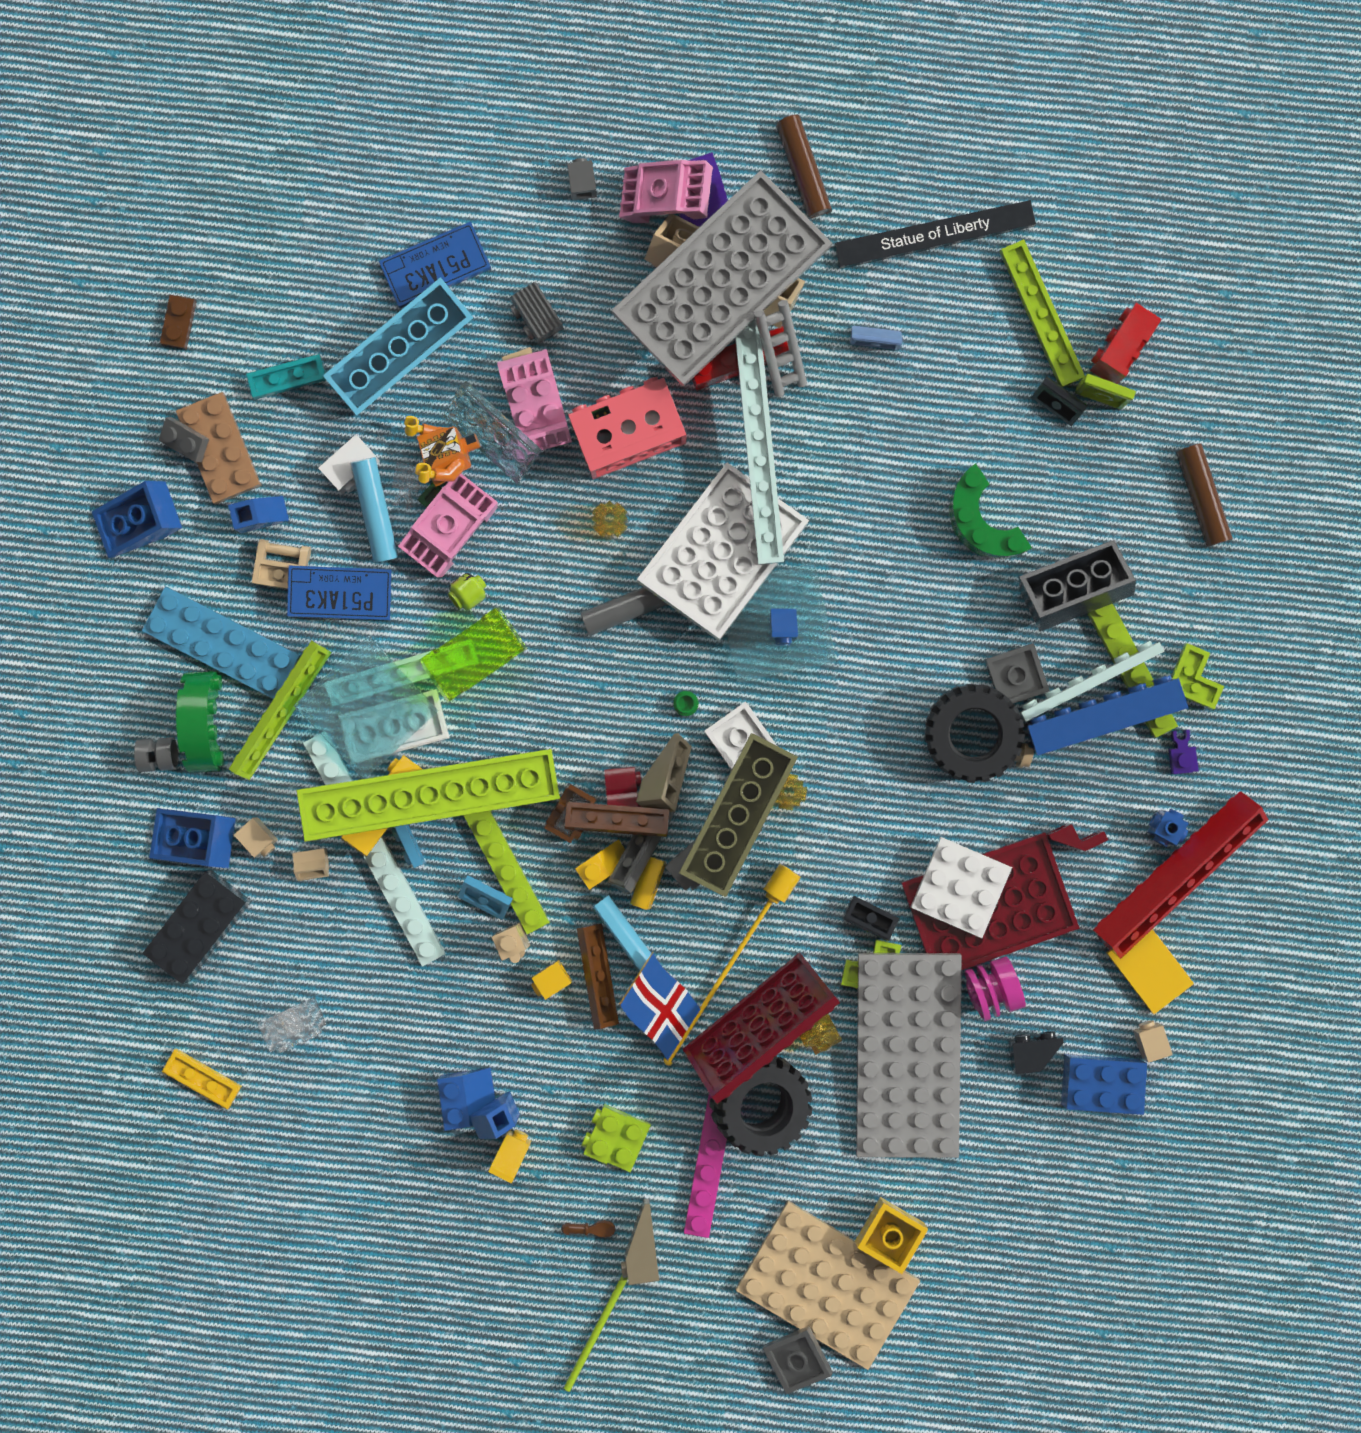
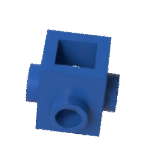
M1173 809L1169 811L1159 810L1158 813L1156 812L1152 816L1147 833L1153 835V840L1162 846L1167 847L1168 844L1177 846L1178 842L1182 843L1188 834L1186 828L1189 823L1182 820L1184 815ZM1172 823L1174 826L1169 832L1168 825Z

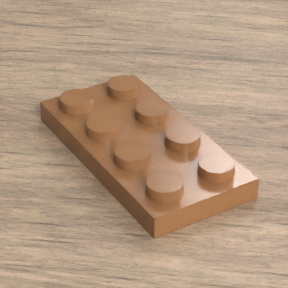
M223 392L176 410L181 423L209 438L202 462H197V465L213 504H219L262 486Z

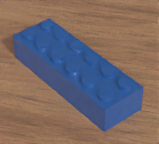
M1171 675L1163 676L1152 680L1154 685L1146 687V683H1141L1129 687V693L1121 695L1120 691L1103 695L1104 701L1096 703L1095 699L1078 703L1079 708L1072 711L1070 707H1065L1054 711L1055 716L1046 718V715H1040L1030 719V724L1025 725L1031 746L1034 749V754L1038 756L1187 709V701L1179 678L1172 679Z

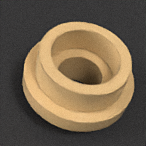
M1022 743L1020 756H1017L1014 760L1018 768L1023 766L1029 767L1034 755V749L1029 747L1028 744Z

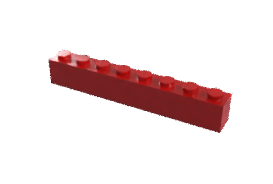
M1242 791L1230 798L1223 808L1212 815L1206 824L1190 836L1189 840L1179 849H1176L1143 883L1136 886L1134 891L1124 901L1118 903L1116 908L1106 918L1099 921L1093 929L1099 940L1120 959L1124 957L1269 820L1263 808Z

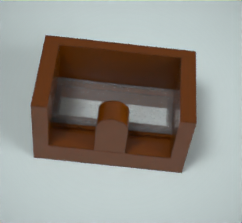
M568 783L543 825L544 828L569 843L573 839L578 840L583 831L568 830L564 827L567 802L594 804L597 799Z

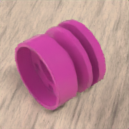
M1007 956L990 962L991 974L989 975L983 966H977L978 979L973 969L965 970L966 987L970 1000L984 1022L991 1020L989 1007L995 1017L1000 1016L999 1004L1001 1003L1010 1013L1026 1007L1019 979Z

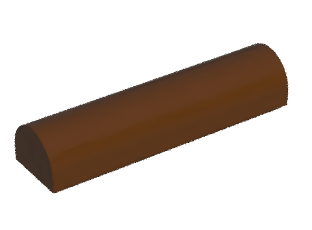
M790 115L779 120L776 123V128L807 218L812 219L832 212L800 115Z
M1202 443L1177 451L1176 455L1206 547L1232 540L1231 531Z

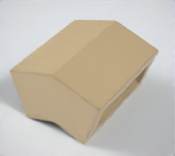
M327 848L292 853L294 874L297 881L329 877Z

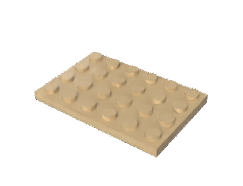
M787 1200L737 1285L736 1291L799 1329L810 1326L817 1340L869 1370L920 1280L907 1271L900 1274L858 1249L854 1239Z

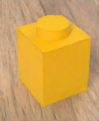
M557 960L532 977L534 982L531 986L538 997L542 995L546 1000L571 984L572 979L560 960Z

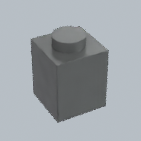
M578 158L573 160L572 163H567L572 201L596 198L597 192L592 160L587 161L585 158Z

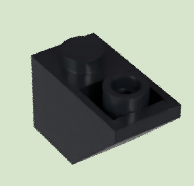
M1055 1031L1041 1032L1040 1037L1030 1038V1034L1016 1035L1015 1040H1008L1012 1071L1015 1074L1041 1072L1063 1045V1037L1056 1035Z

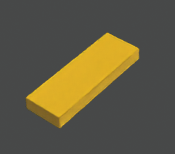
M177 1048L174 1049L161 1071L227 1110L231 1107L242 1087L240 1084Z

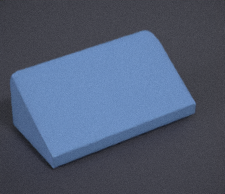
M852 326L850 344L898 350L902 345V333L895 330Z

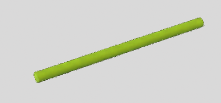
M621 1275L564 1386L566 1391H571L628 1277L623 1278Z

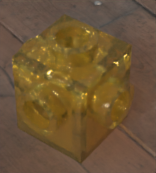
M610 500L606 504L601 502L592 512L594 515L592 522L595 524L592 528L602 538L605 535L610 540L614 536L618 538L628 528L626 525L628 518L625 516L628 512L618 502L615 504ZM608 514L614 516V520L610 523L605 521V517Z
M789 774L775 803H779L778 808L793 810L794 806H800V802H805L807 787L803 786L804 781L798 780V775ZM785 788H793L794 794L791 797H787L784 794Z
M828 1014L817 1021L810 1030L800 1035L805 1048L811 1046L815 1055L827 1051L842 1041Z

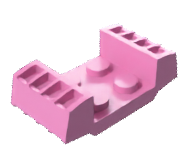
M672 160L639 163L638 166L624 168L625 174L619 217L632 223H649V218L652 215L683 213L692 219L707 218L713 167L706 160Z
M547 349L497 362L523 455L571 443L570 432Z
M460 474L455 481L448 482L440 490L410 528L408 534L398 547L437 578L443 577L454 564L452 562L453 558L480 524L483 521L487 522L495 512L498 502L464 475Z

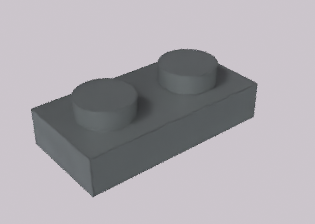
M165 417L158 441L194 462H202L209 438L173 417Z

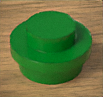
M682 691L675 696L673 705L678 714L690 716L697 711L699 702L694 693Z

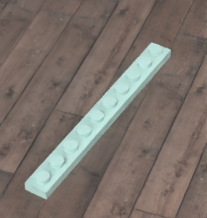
M753 320L735 340L758 565L783 563L784 555L763 347L756 320Z
M327 731L303 743L325 785L354 781ZM382 835L368 856H364L423 967L446 953Z

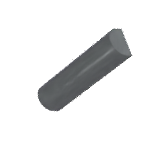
M642 587L580 612L589 636H592L668 604Z
M670 812L669 823L675 812ZM633 835L608 883L621 892L631 894L661 837Z

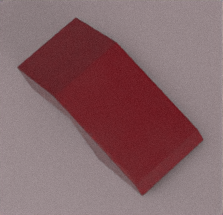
M1066 823L1046 833L1049 840L1080 851H1087L1108 841L1105 832L1099 830L1079 839L1073 825L1070 823Z

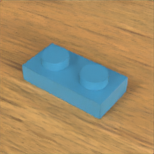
M409 825L392 828L391 830L396 841H401L405 848L402 854L408 865L412 864L413 868L426 864Z
M468 875L458 894V898L503 920L513 898L505 895L503 892L497 891Z

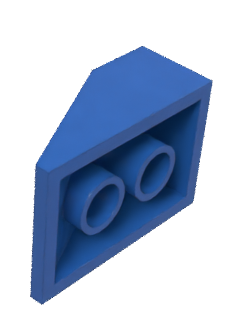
M144 481L92 511L108 558L116 557L161 540L182 529L169 489L164 481Z
M157 808L149 858L229 868L236 818Z

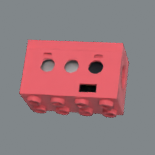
M658 377L650 378L644 381V385L636 389L634 386L624 388L620 391V395L612 398L610 395L601 397L596 400L597 404L589 407L580 405L572 409L573 413L568 414L593 480L686 444V432L664 378L659 380Z

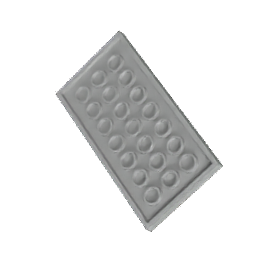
M760 170L612 309V314L684 387L755 320L754 313L756 311H764L829 250L833 243Z
M858 953L857 1157L959 1158L962 957L960 953Z

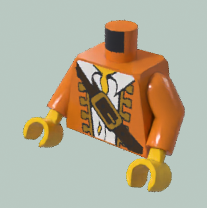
M407 416L405 418L404 431L406 435L414 436L417 432L420 434L417 436L424 463L416 465L415 474L419 475L418 480L421 483L425 484L430 479L435 486H439L444 482H453L463 471L470 468L471 462L468 452L481 447L475 433L463 438L456 427H436L424 423L419 425V420L416 417Z

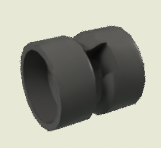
M158 738L157 742H154L153 739L136 740L134 759L138 772L155 771L157 767L160 771L176 770L179 755L175 738Z

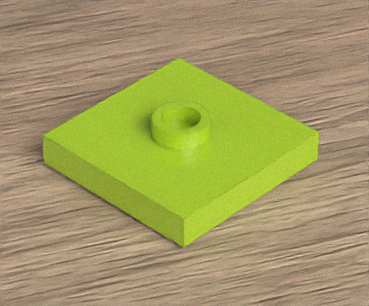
M1087 374L1077 384L1075 393L1121 410L1134 399L1136 391Z

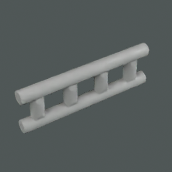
M787 300L779 301V311L766 317L763 310L754 313L776 397H782L785 394L783 387L796 381L798 387L807 385ZM782 321L784 331L770 337L768 327ZM787 341L789 352L775 357L773 347ZM792 362L794 372L780 377L778 367Z

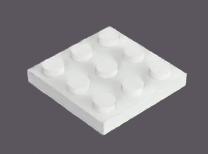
M940 837L911 904V908L982 938L1012 867Z

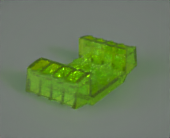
M496 607L441 647L435 648L426 654L419 662L446 702L449 703L528 648L500 607Z

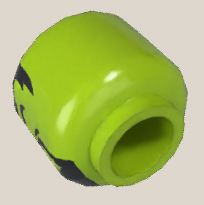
M465 573L449 585L450 592L448 596L459 610L461 608L470 610L485 599L484 588L487 586L479 575L474 577L470 573Z

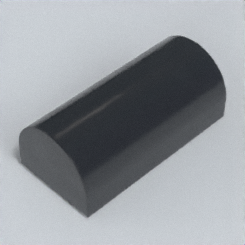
M1048 376L1045 377L1031 396L1032 399L1071 427L1088 406Z
M856 896L851 898L842 916L843 920L887 942L890 940L900 919Z

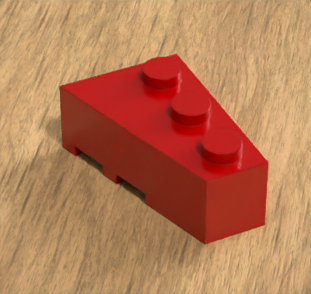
M1137 302L1131 309L1125 308L1118 319L1121 321V324L1117 330L1112 328L1105 338L1108 344L1104 350L1099 348L1091 359L1094 365L1090 371L1104 380L1119 384L1129 373L1128 369L1134 360H1137L1140 351L1149 341L1162 320Z

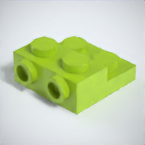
M604 1104L602 1110L597 1108L591 1123L595 1124L592 1134L587 1132L581 1145L585 1148L583 1154L602 1163H610L631 1173L651 1123Z

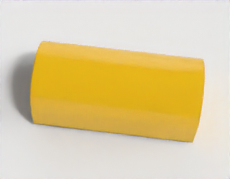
M655 857L650 858L636 884L630 904L645 910L651 909L666 861Z

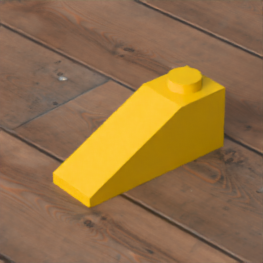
M517 1129L514 1132L509 1130L488 1172L512 1184L531 1144V1140L527 1139L528 1135Z

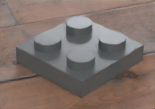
M1034 643L984 659L993 688L1002 692L1012 703L1050 691Z
M810 1326L771 1341L763 1347L786 1394L831 1377L833 1373Z

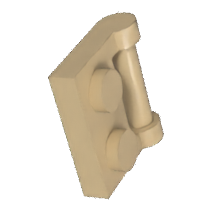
M260 539L257 547L252 583L288 589L289 565L308 566L311 547L302 546L298 548L269 543L268 540ZM267 553L297 557L299 558V563L297 565L266 560Z

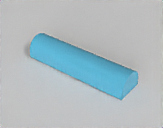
M376 457L352 461L350 464L373 562L397 558L398 552Z
M608 895L592 906V909L638 972H640L651 952Z

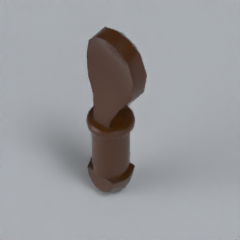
M600 1220L591 1226L588 1223H565L561 1228V1231L566 1235L585 1234V1236H588V1233L598 1237H610L616 1230L615 1225L606 1220Z

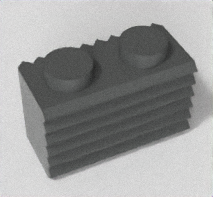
M536 281L510 297L512 305L509 308L516 319L522 318L526 325L522 328L530 341L535 339L537 344L563 329L562 322Z

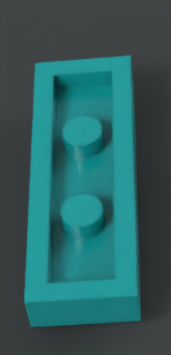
M320 354L246 373L254 400L326 381L323 377L325 369Z

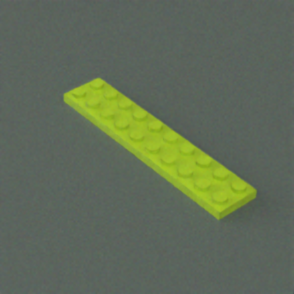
M552 749L296 790L304 842L560 799Z

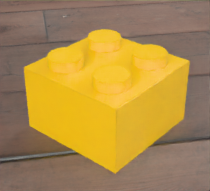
M880 1197L858 1234L855 1243L858 1249L903 1274L927 1233L928 1228L923 1221Z

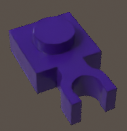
M1183 730L1184 738L1182 740L1177 738V731H1170L1171 739L1176 749H1168L1171 774L1199 772L1196 746L1188 747L1190 730Z

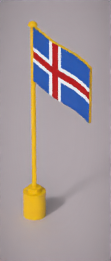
M782 864L778 865L764 887V890L767 892L765 897L769 900L700 1008L686 988L662 967L652 951L619 1004L628 1018L654 1041L666 1057L664 1058L665 1065L671 1066L673 1064L671 1061L771 904L773 902L778 904L779 901L786 902L801 878L797 873Z

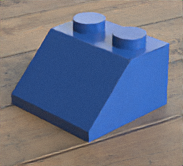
M491 1067L440 1075L437 1079L445 1131L473 1126L469 1116L496 1099Z

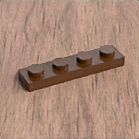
M567 802L564 827L568 830L668 837L670 810Z
M602 923L577 928L593 1028L595 1030L617 1025L619 1020Z

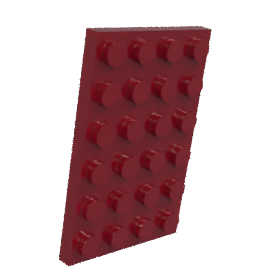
M1046 832L982 854L1012 867L982 938L911 908L924 874L901 882L925 953H960L962 955L961 970L1080 929Z
M799 952L686 1045L683 1051L710 1096L718 1104L723 1099L728 1098L743 1082L750 1080L753 1074L760 1068L769 1064L783 1049L791 1046L794 1040L810 1030L823 1016L831 1013L840 1001Z

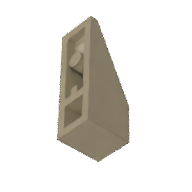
M679 733L673 734L642 779L636 801L642 808L669 809L670 812L676 811L692 747Z
M649 1198L643 1199L625 1251L626 1261L621 1262L622 1277H628L629 1285L659 1281Z

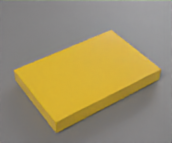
M1153 929L1121 959L1111 950L1106 952L1152 1014L1157 1013L1194 984Z

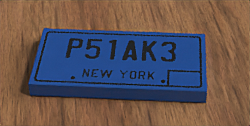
M471 221L379 261L399 308L407 306L440 277L448 287H451L491 270V266Z
M289 565L287 617L390 620L392 570Z

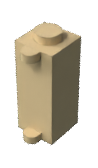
M521 922L503 929L492 936L502 961L510 958L513 963L519 962L525 955V950L530 946Z

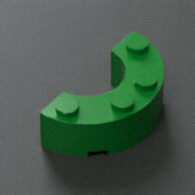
M975 463L961 476L952 491L949 516L956 536L969 550L982 557L1002 560L1017 557L1027 552L1032 547L1019 527L1011 530H998L990 527L983 520L979 511V499L983 490L990 483Z
M218 671L186 672L181 677L180 682L184 683V688L178 690L176 702L179 752H185L186 759H183L182 763L189 773L220 772V766L224 765L223 751H220V746L216 742L217 726L213 724V715L217 712L216 698L219 696L218 690L222 689L221 675H218Z

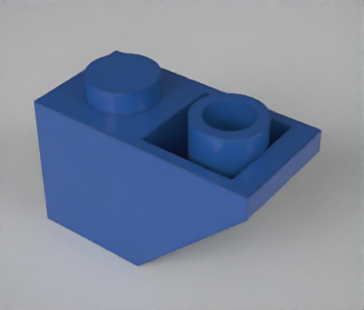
M283 496L254 498L228 505L234 530L239 533L290 521Z
M770 609L769 641H775V646H790L792 641L798 638L797 609Z
M509 1091L469 1117L479 1139H497L516 1126L520 1113Z

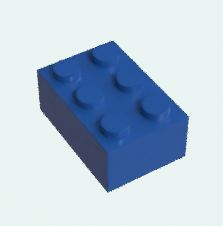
M1064 1054L1061 1105L1067 1110L1144 1115L1147 1063L1141 1059Z

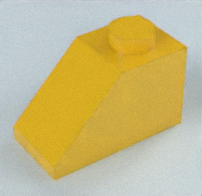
M619 839L575 868L589 890L612 875L625 851Z

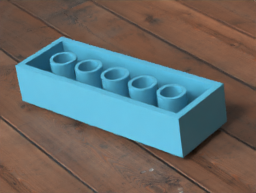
M440 277L325 373L323 377L351 410L358 415L472 320L473 316Z

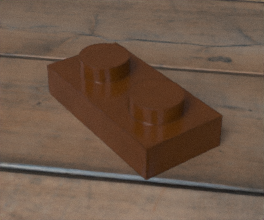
M169 295L160 339L161 345L187 350L197 303L195 299Z

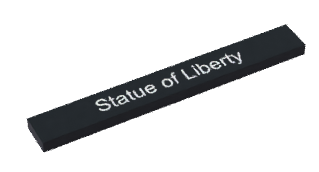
M1031 200L836 242L834 246L839 268L843 269L1035 227L1036 221Z

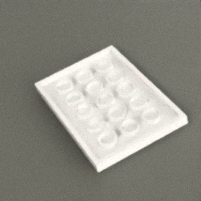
M726 463L637 579V583L718 641H720L778 564L758 565L749 477L729 463ZM778 499L784 555L806 527L809 520Z

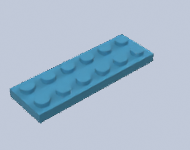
M166 586L142 629L143 632L273 699L301 657V655Z

